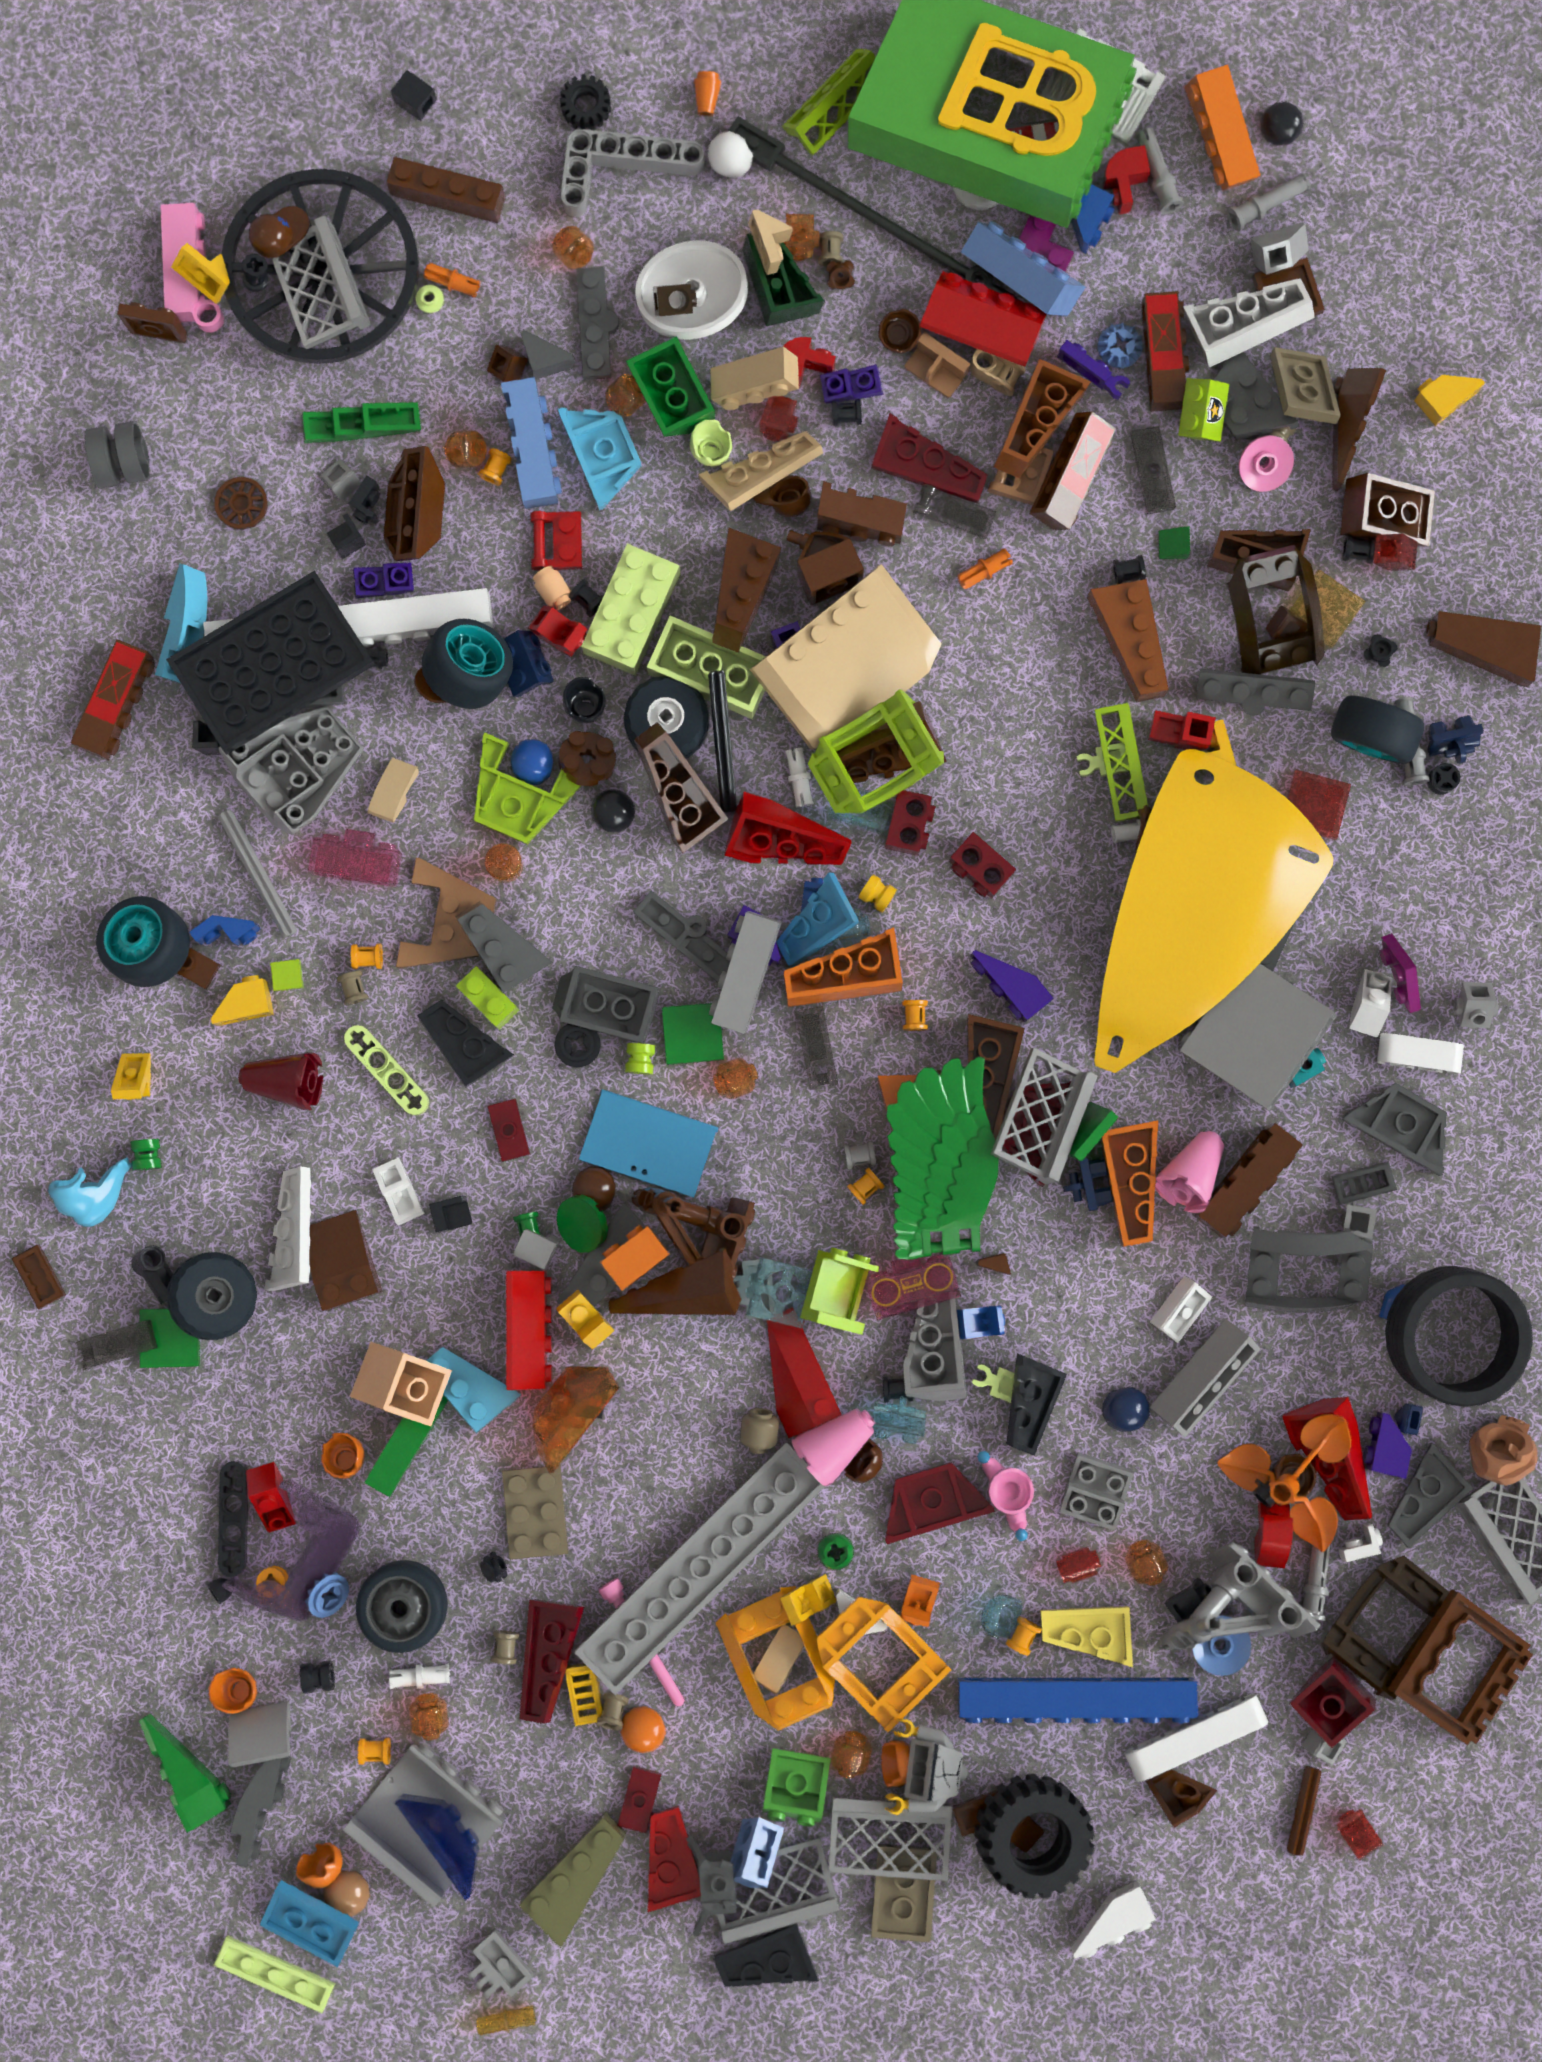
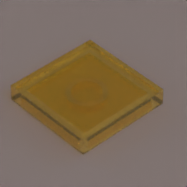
M1318 569L1314 577L1321 608L1324 643L1333 648L1366 601ZM1301 593L1290 611L1306 621L1303 594Z

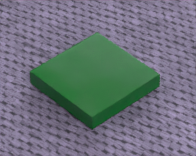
M712 1003L662 1007L667 1065L724 1060L722 1028L712 1024L713 1016L709 1015Z
M1089 1102L1068 1156L1078 1161H1083L1115 1123L1118 1116L1112 1110Z
M169 1309L139 1310L140 1368L200 1366V1339L182 1331L171 1318Z

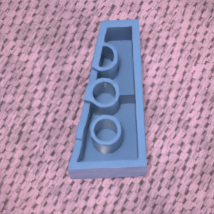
M990 221L989 224L978 222L961 253L1046 314L1068 316L1086 286L1070 277L1065 271L1050 264L1041 254L1027 249L1026 244L1014 236L1010 238L1004 234L1005 229L993 221Z
M535 377L501 383L502 393L507 404L505 409L510 431H512L511 442L514 456L517 460L516 469L524 507L529 509L557 504V494H562L560 478L553 475L552 467H557L555 450H549L548 440H553L550 422L544 423L543 413H548L545 395H539Z

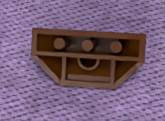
M427 446L404 449L401 454L402 459L396 465L388 482L383 539L393 554L392 557L398 562L420 559L441 539L445 482Z

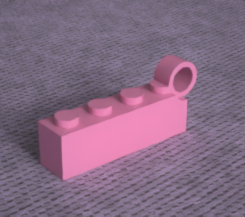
M195 203L161 205L164 308L172 310L180 322H196L202 331L207 333L216 332L224 323V315L218 304L208 300L207 296L171 268L181 247L186 243L206 257L205 241L201 240V230H205L204 214L199 212ZM205 311H216V317L213 321L208 323L201 321V315Z

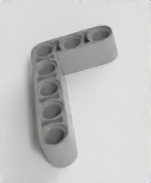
M576 129L570 133L567 139L561 187L563 209L568 216L574 218L582 216L587 211L593 166L696 176L703 171L705 166L704 150L698 142ZM579 144L587 145L584 150L575 149ZM606 147H613L615 149L611 153L603 152V149ZM634 150L643 152L639 156H632L630 154ZM661 153H668L671 155L667 159H660L658 157ZM689 156H696L698 158L695 162H688L685 159ZM579 170L584 172V174L580 177H574L571 175L573 172ZM573 197L581 199L576 204L568 203V201Z

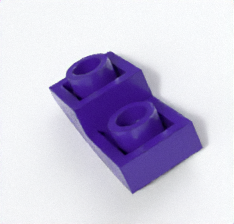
M876 364L853 371L845 368L820 375L826 404L832 403V401L840 403L883 395L879 368Z
M383 563L382 567L353 568L355 598L396 595L414 591L412 563Z

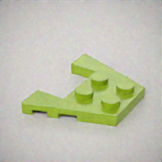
M484 732L474 821L528 845L581 786L567 779L566 773L562 769L551 793L498 771L509 743Z

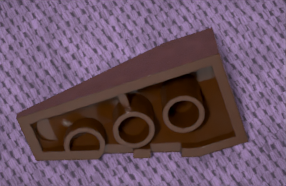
M921 701L914 703L915 710L938 750L943 751ZM887 723L837 751L839 758L854 783L865 782L869 775L884 773V778H892L895 771L907 770L912 767Z

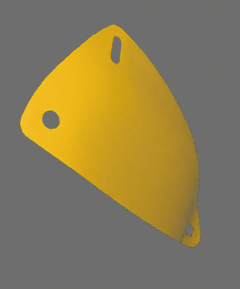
M1184 750L1179 753L1174 761L1144 829L1119 909L1104 977L1094 1058L1096 1067L1113 1073L1120 1071L1153 1048L1186 1029L1234 990L1262 962L1291 928L1333 866V856L1322 837L1300 810L1285 796L1248 771L1200 750ZM1200 769L1208 770L1213 774L1214 781L1208 785L1200 784L1195 780L1194 773ZM1290 845H1297L1315 852L1319 855V862L1313 864L1292 856L1288 848ZM1114 1036L1123 1038V1045L1118 1058L1108 1055V1050Z

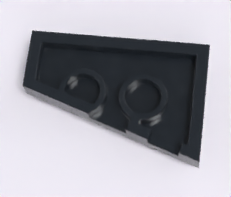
M797 1923L785 1926L714 1955V1961L724 1987L761 1985L762 1983L778 1982L788 1984L795 1981L819 1982V1977Z

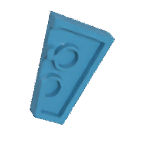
M828 872L819 890L816 893H812L807 900L809 903L799 916L794 917L776 941L788 967H795L859 923L834 873Z

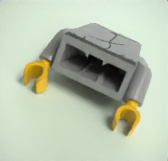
M897 1719V1722H903L906 1726L904 1733L893 1731L897 1737L916 1736V1739H911L904 1794V1797L908 1798V1800H902L896 1794L889 1793L885 1798L896 1800V1805L893 1808L885 1809L894 1815L900 1814L904 1809H908V1812H935L947 1801V1798L958 1795L960 1782L967 1778V1767L962 1764L963 1754L953 1749V1743L943 1731L923 1725L915 1727L908 1719Z

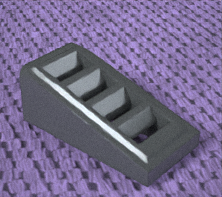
M1389 1161L1332 1176L1339 1205L1397 1190ZM1382 1170L1386 1186H1380L1376 1171ZM1371 1173L1375 1189L1369 1190L1365 1174ZM1359 1176L1363 1192H1357L1353 1177ZM1348 1179L1352 1195L1347 1197L1342 1180Z

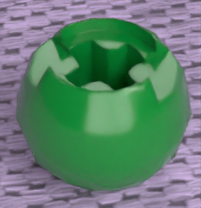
M830 1533L821 1539L817 1547V1557L825 1568L833 1571L842 1570L852 1562L854 1546L847 1536L840 1533ZM837 1544L838 1548L844 1549L840 1553L839 1559H834L833 1555L828 1556L827 1552L831 1551V1545Z

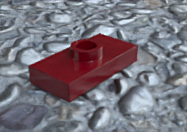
M511 1099L487 1106L501 1161L505 1162L531 1155L517 1100Z
M633 1766L617 1826L646 1834L662 1773Z

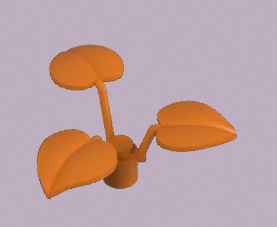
M1324 1414L1311 1419L1304 1426L1301 1432V1442L1312 1451L1293 1475L1283 1474L1276 1480L1275 1474L1269 1471L1271 1467L1269 1454L1262 1447L1255 1444H1242L1218 1460L1217 1464L1223 1473L1245 1490L1253 1492L1258 1487L1255 1483L1256 1479L1265 1484L1270 1478V1495L1276 1503L1285 1505L1298 1502L1290 1510V1517L1293 1518V1531L1296 1535L1315 1546L1321 1552H1324L1329 1547L1337 1532V1512L1331 1502L1324 1497H1315L1309 1501L1306 1496H1296L1300 1489L1297 1478L1316 1454L1327 1463L1339 1462L1347 1456L1351 1448V1436L1347 1421L1343 1417L1334 1414Z

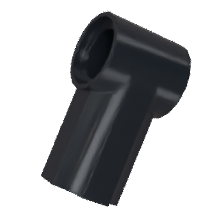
M150 1245L133 1256L131 1266L136 1274L144 1278L160 1304H163L167 1301V1288L173 1272L165 1262L166 1256L164 1251L156 1245ZM144 1255L152 1258L153 1267L145 1264Z

